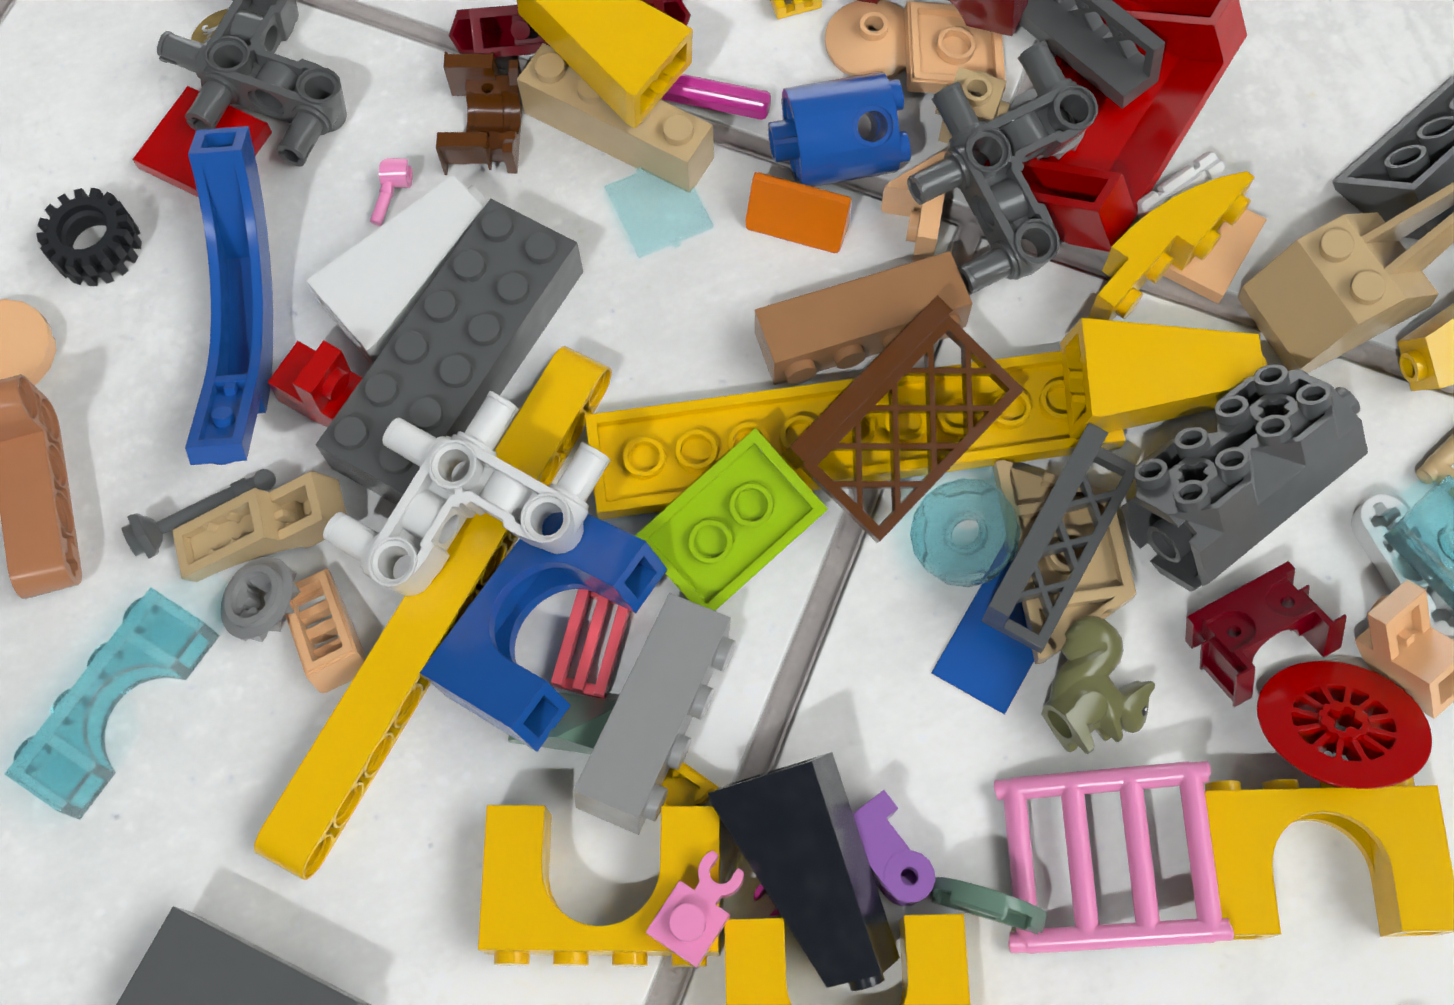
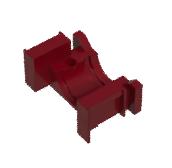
M1289 561L1186 617L1185 642L1191 649L1201 644L1200 670L1204 669L1233 701L1232 706L1234 708L1252 698L1256 668L1252 663L1253 658L1260 647L1276 634L1289 629L1298 636L1302 635L1323 658L1342 646L1347 616L1344 614L1333 621L1309 597V585L1298 590L1293 585L1295 567Z

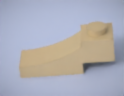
M309 471L270 492L253 488L173 529L181 579L198 582L225 569L265 555L297 547L310 548L324 541L323 533L329 520L338 512L346 514L339 480Z

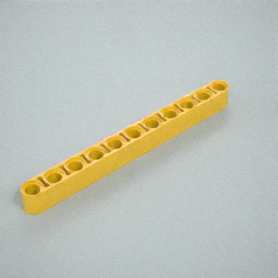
M562 346L558 349L495 449L496 457L549 487L586 427L585 415L593 414L603 399L610 384L612 369L569 347ZM484 513L481 516L475 514L473 518H467L447 550L450 555L448 560L425 591L417 595L404 596L261 827L254 843L256 854L302 880L311 878L321 867L429 688L431 682L421 675L420 671L518 540V537L503 527V522L488 513Z

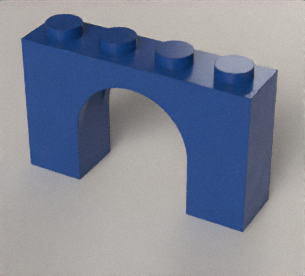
M562 512L553 513L544 520L542 525V534L544 536L552 535L561 528L563 523ZM590 514L587 515L583 522L584 532L581 541L574 549L566 553L554 554L519 539L420 671V674L446 697L536 752L539 751L546 741L550 730L556 727L571 705L546 680L516 663V638L526 617L548 597L571 589H584L595 592L637 613L667 571L666 566L645 540Z

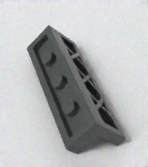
M1028 0V4L1018 24L1040 42L1046 41L1048 48L1120 108L1123 109L1158 82L1165 42L1112 0ZM1100 16L1105 19L1108 27L1103 23ZM1135 43L1146 51L1145 56L1138 51Z
M1088 423L981 620L984 624L1040 654L1049 641L1135 478L1134 472L1137 465L1102 448L1101 446L1109 432L1091 423ZM1093 462L1122 476L1115 490L1097 495L1093 494L1086 475ZM1080 487L1083 498L1073 500ZM1108 502L1101 516L1098 505ZM1087 508L1095 528L1093 533L1070 540L1062 520L1065 513ZM1056 531L1060 543L1048 546ZM1085 547L1077 561L1073 549ZM1063 552L1071 573L1068 580L1045 586L1038 566L1040 559ZM1030 577H1032L1035 589L1023 591ZM1061 592L1054 606H1052L1049 595ZM1039 598L1046 617V621L1039 634L1009 619L1016 603Z

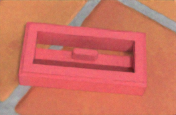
M578 589L551 679L552 686L606 699L630 610L618 605L596 684L587 683L609 603H616L595 592ZM590 598L596 599V606L575 678H567Z

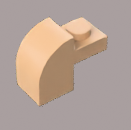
M1406 580L1391 594L1380 597L1374 603L1371 610L1367 613L1369 628L1360 634L1355 641L1363 660L1373 672L1384 676L1402 688L1414 699L1423 713L1435 719L1454 702V640L1431 627L1426 589Z

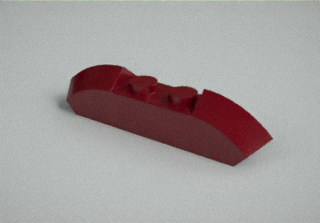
M641 0L685 25L688 24L691 17L682 0ZM517 5L457 10L448 35L460 54H491L493 52L494 57L535 54L542 43L550 46L518 14Z

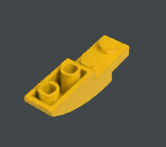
M1244 171L1197 185L1172 197L1134 224L1111 247L1102 270L1111 279L1097 294L1088 318L1113 320L1118 315L1125 319L1141 300L1143 293L1139 289L1147 280L1156 284L1171 264L1183 271L1195 256L1200 260H1204L1221 238V234L1217 230L1224 222L1233 226L1248 208L1251 200L1245 195L1255 176Z

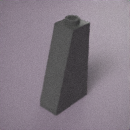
M173 906L116 1005L371 1004L193 912Z

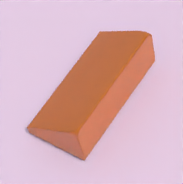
M755 172L745 219L746 228L823 251L838 253L849 226L852 198Z

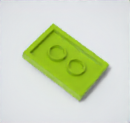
M755 428L635 536L648 543L666 566L667 571L665 574L689 601L716 611L821 517L828 508Z

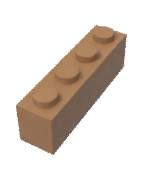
M951 251L755 309V335L773 384L777 385L786 381L790 384L802 383L814 377L819 371L836 366L839 369L851 368L863 362L866 357L881 353L937 295L953 310L949 316L962 329L966 327L973 303ZM944 334L939 340L946 339L949 337L946 334Z

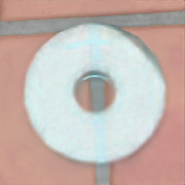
M965 478L943 483L927 494L913 515L910 530L913 552L924 569L945 584L960 587H972L988 583L1000 574L999 571L1008 562L1010 563L1017 553L1021 534L1017 512L1001 490L983 480ZM965 520L977 522L979 532L972 543L965 546L953 543L952 532L957 524Z

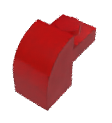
M323 340L315 351L297 341L268 380V384L279 402L312 421L328 427L362 380V377L350 370L342 350Z

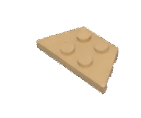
M998 460L995 461L993 472L1012 560H1014L1059 476L1047 472L1044 473L1043 477L1012 468L1013 462ZM1091 486L1094 495L1108 492L1107 490ZM1080 487L1073 500L1083 498ZM1108 502L1098 505L1101 516ZM1087 508L1065 513L1062 518L1070 540L1091 535L1095 529ZM1117 512L1044 650L1040 654L1032 649L1035 664L1046 662L1062 650L1066 641L1065 633L1075 624L1076 620L1085 616H1098L1106 619L1135 597L1136 589ZM1056 531L1048 546L1060 543ZM1085 547L1073 549L1077 561ZM1063 552L1042 557L1038 563L1045 586L1068 580L1071 574ZM1030 577L1023 591L1035 589L1032 577ZM1061 592L1049 595L1052 606H1054ZM1035 598L1024 601L1022 606L1027 629L1039 634L1046 621L1040 600Z

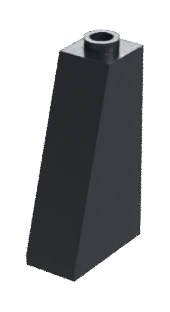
M833 752L732 782L709 792L708 795L713 808L825 986L829 988L848 983L851 991H859L883 982L885 980L883 973L900 956Z

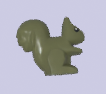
M1085 616L1076 620L1075 624L1065 633L1066 641L1062 647L1063 654L1068 661L1056 673L1052 683L1050 699L1043 706L1041 715L1067 752H1072L1079 746L1085 754H1089L1094 750L1095 746L1091 735L1094 730L1104 741L1112 738L1115 742H1119L1123 739L1122 730L1135 733L1143 728L1148 714L1149 697L1155 689V683L1153 681H1134L1118 689L1109 675L1121 662L1124 651L1122 637L1116 628L1098 616Z

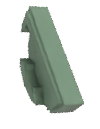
M935 877V883L929 898L932 899V903L1034 934L1043 932L1047 917L1046 911L1024 900L983 886L946 877Z

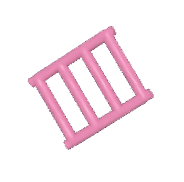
M1187 761L995 780L994 791L997 800H1004L1012 895L1037 906L1027 799L1061 796L1075 926L1044 928L1043 932H1038V934L1016 928V931L1009 933L1008 946L1010 952L1033 954L1202 944L1233 940L1234 930L1229 923V918H1222L1204 783L1210 782L1211 767L1209 762ZM1179 786L1197 919L1160 921L1143 789ZM1120 791L1135 923L1099 925L1084 794Z

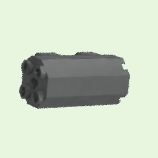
M1279 364L1268 365L1258 369L1254 376L1245 379L1217 401L1215 405L1217 431L1215 433H1208L1201 427L1183 429L1174 439H1169L1135 467L1136 495L1121 506L1130 538L1140 549L1148 543L1158 554L1150 561L1160 574L1188 591L1192 592L1201 585L1203 587L1209 584L1368 454L1362 420L1357 416L1360 412L1358 400L1349 390L1343 387L1334 389L1331 384L1310 376L1301 369L1288 371L1286 367Z

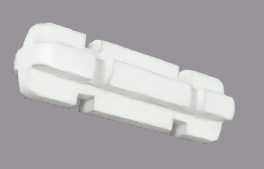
M1214 152L1202 154L1193 161L1194 166L1187 165L1157 187L1158 192L1151 191L1139 199L1137 202V216L1142 219L1149 212L1172 197L1197 185L1222 177V171L1225 169L1224 162L1218 159Z

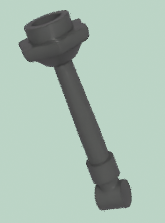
M268 469L259 470L253 477L248 479L244 477L230 484L231 487L157 522L150 517L138 513L129 515L127 518L130 524L121 528L122 533L135 556L145 553L148 559L159 553L164 533L201 516L253 488L261 490L273 488L276 483V476Z

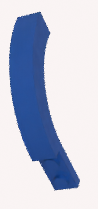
M249 126L196 130L188 152L204 225L211 297L210 345L207 368L185 446L190 465H226L238 461H247L257 414L266 413L269 401L270 386L268 380L272 376L273 364L272 275L263 196Z

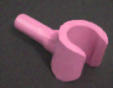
M387 158L380 163V194L370 219L371 223L382 226L394 194V188L411 187L413 170L411 166H408L407 159Z

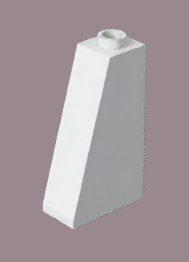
M454 174L306 280L319 305L371 365L487 204V201L476 187L471 185L469 188H466Z

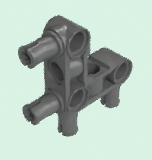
M232 0V4L210 40L205 43L175 35L170 31H165L161 35L157 45V55L160 56L159 60L195 72L197 77L201 79L202 88L185 115L187 124L195 131L215 129L230 104L291 123L283 139L278 144L277 150H279L278 154L284 161L300 167L306 163L319 136L339 129L346 121L347 112L341 81L334 71L305 59L295 61L275 54L281 41L288 40L298 20L299 12L296 0Z
M1046 41L1034 44L1023 51L1018 57L1038 95L1034 100L986 123L984 120H978L959 82L943 88L931 99L952 136L949 140L950 146L948 152L945 153L944 160L909 176L907 185L913 199L919 205L956 187L963 193L992 250L958 267L969 295L1005 277L1009 280H1018L1032 275L1053 259L1059 250L1060 238L1046 206L1037 202L1021 171L1024 169V163L1040 155L1045 158L1050 157L1077 139L1094 122L1098 113L1096 98L1088 89L1078 86L1070 78L1065 79ZM1059 109L1068 111L1073 116L1075 124L1066 121L1061 116ZM972 150L984 153L989 159L990 166L979 164L974 159ZM1021 239H1027L1034 244L1037 250V258L1025 253L1022 249Z

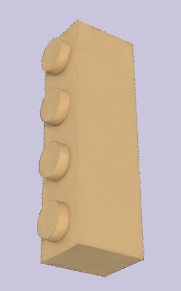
M542 43L517 78L525 114L683 192L691 194L714 159L712 124L663 100H659L636 128H633L626 124L552 47Z

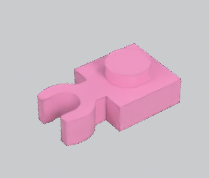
M714 851L706 854L700 862L698 868L700 882L695 890L679 881L646 931L647 935L695 968H698L730 918V914L718 907L717 904L721 898L734 895L740 889L744 880V871L738 868L727 883L719 884L714 882L710 877V871L719 858L718 854Z

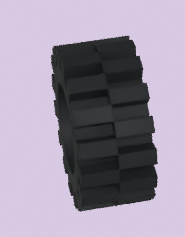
M82 188L73 190L75 198L71 200L65 193L57 197L62 205L55 208L49 204L45 212L49 215L50 219L40 217L38 227L43 232L36 233L37 241L42 246L40 249L60 274L65 278L68 277L73 283L81 285L84 280L88 286H98V277H101L106 284L114 281L111 273L115 270H118L122 276L126 274L129 270L124 262L127 260L135 264L139 256L133 249H141L142 241L138 237L141 234L139 227L120 200L118 201L109 192L103 195L100 189L91 188L89 196ZM93 226H106L107 229L104 236L96 244L85 249L73 248L75 240L83 231Z

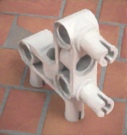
M489 391L466 431H458L457 435L453 434L452 437L440 436L436 438L402 418L393 420L384 433L382 439L384 446L418 465L420 469L380 533L354 520L343 512H338L327 523L323 538L360 561V567L365 575L375 580L378 584L405 596L417 595L425 591L441 571L450 556L447 552L449 546L465 520L473 518L475 514L481 516L484 513H488L503 522V527L516 537L548 552L560 554L574 549L581 541L584 532L583 522L589 513L587 511L589 505L585 502L611 460L599 450L581 442L556 485L550 483L548 487L496 457L497 453L493 450L519 409L507 399ZM470 460V468L466 476L459 481L452 482V472L457 464ZM562 512L563 523L561 528L552 535L544 536L542 534L544 520L553 513ZM409 555L410 565L408 571L403 576L395 579L393 576L395 563L399 558Z

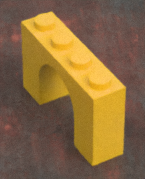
M1413 777L1402 783L1377 789L1345 788L1329 785L1321 781L1320 788H1299L1298 780L1295 779L1266 781L1262 783L1263 789L1241 790V782L1233 780L1215 781L1205 784V797L1222 918H1229V923L1234 930L1233 940H1264L1281 935L1273 877V854L1280 835L1291 823L1297 821H1315L1334 827L1351 839L1359 848L1367 862L1371 876L1380 937L1439 936L1454 932V875L1438 785L1415 786Z
M487 805L478 950L487 955H494V965L528 966L530 955H553V965L588 966L589 955H612V966L644 967L648 966V956H671V966L694 967L647 935L646 931L679 881L695 890L700 882L698 876L700 862L711 851L717 853L719 858L710 871V877L714 882L720 884L721 819L713 806H661L660 871L651 897L637 913L628 919L616 924L593 926L577 922L565 915L558 907L552 895L549 881L552 814L546 806ZM720 934L698 967L707 966V956H720Z
M964 914L904 915L899 920L902 966V996L899 1005H970ZM729 919L724 926L726 1005H792L786 983L784 919Z

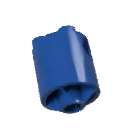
M882 71L783 88L781 99L782 120L768 122V137L773 161L775 163L789 161L794 181L811 187L896 173L899 170L900 163L908 162L911 158L909 137L906 131L899 130L897 111L904 108L902 86L899 79L889 81L886 74ZM863 114L871 122V131L865 139L860 136L858 131V121Z

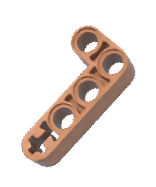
M20 374L0 380V517L10 581L17 595L22 599H28L79 585L82 580V569L59 420L48 398L25 376Z

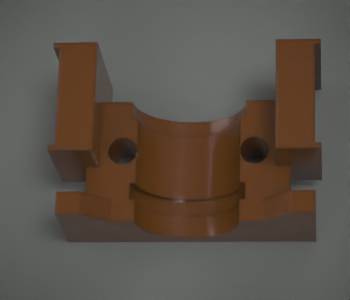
M445 52L443 68L452 96H466L467 129L466 132H437L436 151L444 175H447L448 164H487L489 170H492V162H504L508 173L517 174L523 105L517 83V78L521 74L519 60H509V75H499L493 52L491 54H448Z

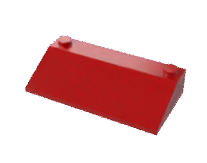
M1112 0L1165 42L1158 82L1123 109L1060 57L1055 56L1054 59L1065 79L1070 78L1078 86L1088 89L1096 98L1098 105L1097 116L1094 122L1085 130L1084 136L1075 151L1070 150L1066 152L1059 160L1054 156L1043 157L1040 160H1037L1036 157L1024 163V169L1021 171L1037 202L1046 206L1061 241L1070 245L1110 252L1111 247L1127 232L1138 214V200L1152 191L1247 37L1239 0ZM1100 16L1103 23L1108 27L1105 19ZM1135 43L1138 51L1145 56L1146 51ZM987 159L983 166H990L989 159Z

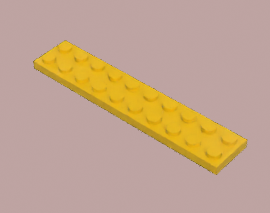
M1061 351L994 359L1025 390L947 472L994 466L995 461L998 460L1017 463L1072 454L1079 439L1070 438ZM975 362L971 363V368H980ZM961 364L935 368H961ZM903 376L897 382L898 405H926L925 376ZM935 376V405H963L962 376ZM972 376L973 405H994L1005 393L989 376ZM856 378L585 415L588 444L611 460L594 487L598 519L603 520L663 511L755 428L812 491L821 490L800 467L796 470L781 454ZM888 393L876 405H889ZM867 413L861 420V443H890L889 413ZM898 413L899 443H927L926 413ZM936 414L937 443H957L964 436L963 414ZM973 414V426L984 414ZM852 430L839 443H853ZM1123 430L1109 432L1101 447L1106 450L1121 448L1125 442ZM831 451L818 464L833 481H854L853 451ZM862 451V481L891 480L890 451ZM899 451L900 479L928 474L927 451ZM937 451V463L949 451Z

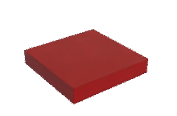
M187 86L132 160L138 169L198 197L188 156L196 131L187 124L185 115L200 91ZM229 105L215 129L249 126L256 156L272 134L268 123Z

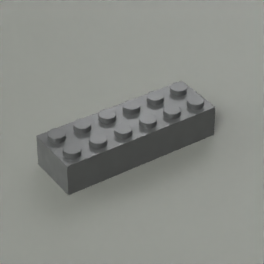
M490 198L315 444L331 469L397 505L420 467L384 446L382 439L387 427L396 418H402L436 438L440 436L452 437L453 434L457 435L458 431L465 432L489 391L501 395L583 274L578 243Z

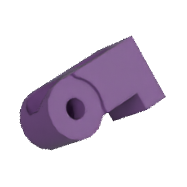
M883 790L854 812L853 816L876 886L892 903L899 906H912L922 901L932 891L935 883V871L930 860L922 853L910 850L888 821L898 810V807L886 791Z

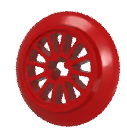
M1335 661L1298 663L1274 674L1263 686L1257 700L1259 725L1271 746L1291 765L1306 775L1329 785L1356 789H1377L1393 786L1416 775L1424 767L1431 753V728L1419 705L1394 682L1363 667ZM1338 725L1345 727V732L1336 729ZM1329 751L1332 753V757L1324 753ZM1342 755L1346 756L1347 760L1342 759Z

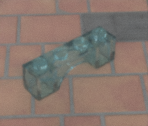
M152 587L149 588L142 598H138L127 608L122 619L123 623L108 642L101 644L94 650L88 659L87 669L72 688L65 690L58 696L51 707V715L35 735L27 738L18 747L14 754V762L5 772L6 776L56 811L79 820L116 773L106 753L105 730L108 719L117 703L130 690L150 680L160 678L187 680L220 636L201 619Z

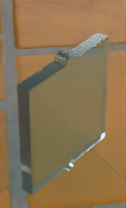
M642 167L637 169L636 174L604 186L638 258L670 245L675 248L679 247L681 241L713 228V223L694 186L688 191Z

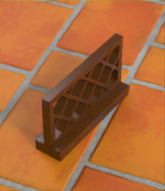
M938 295L781 454L796 470L800 467L876 543L880 542L1025 390L949 316L953 310ZM944 334L961 348V368H934V344ZM924 356L925 368H912ZM971 359L980 368H971ZM903 376H925L926 405H898L897 382ZM935 376H962L963 405H935ZM972 376H989L1005 393L994 405H973ZM888 393L889 405H876ZM867 413H889L890 443H861V420ZM898 413H926L927 443H899ZM936 414H963L964 436L957 443H937ZM973 414H984L973 426ZM852 430L853 443H839ZM831 451H853L854 481H833L818 464ZM862 451H890L891 481H862ZM899 451H927L928 474L921 481H900ZM937 451H949L937 463ZM842 489H854V500ZM863 489H891L892 512L879 525L863 510ZM900 489H913L901 501Z

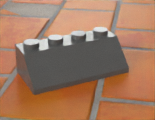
M1454 76L1333 181L1335 190L1362 213H1379L1382 219L1387 222L1454 182ZM1454 205L1404 238L1420 240L1454 212Z

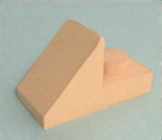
M946 151L937 153L890 181L884 187L881 211L888 214L910 217L906 241L915 242L913 262L934 256L945 193L919 205L909 191L907 179L909 176L944 160Z

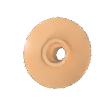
M879 0L878 4L854 1L839 9L830 19L825 33L826 51L833 64L851 77L882 71L890 79L906 70L904 9L886 0Z

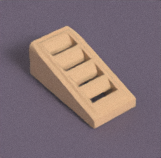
M328 568L294 583L301 591L290 601V605L295 613L285 614L305 676L320 693H327L352 681L366 659L357 633ZM325 595L326 600L300 612L299 606ZM332 615V618L307 629L306 626ZM339 634V638L315 649V645Z

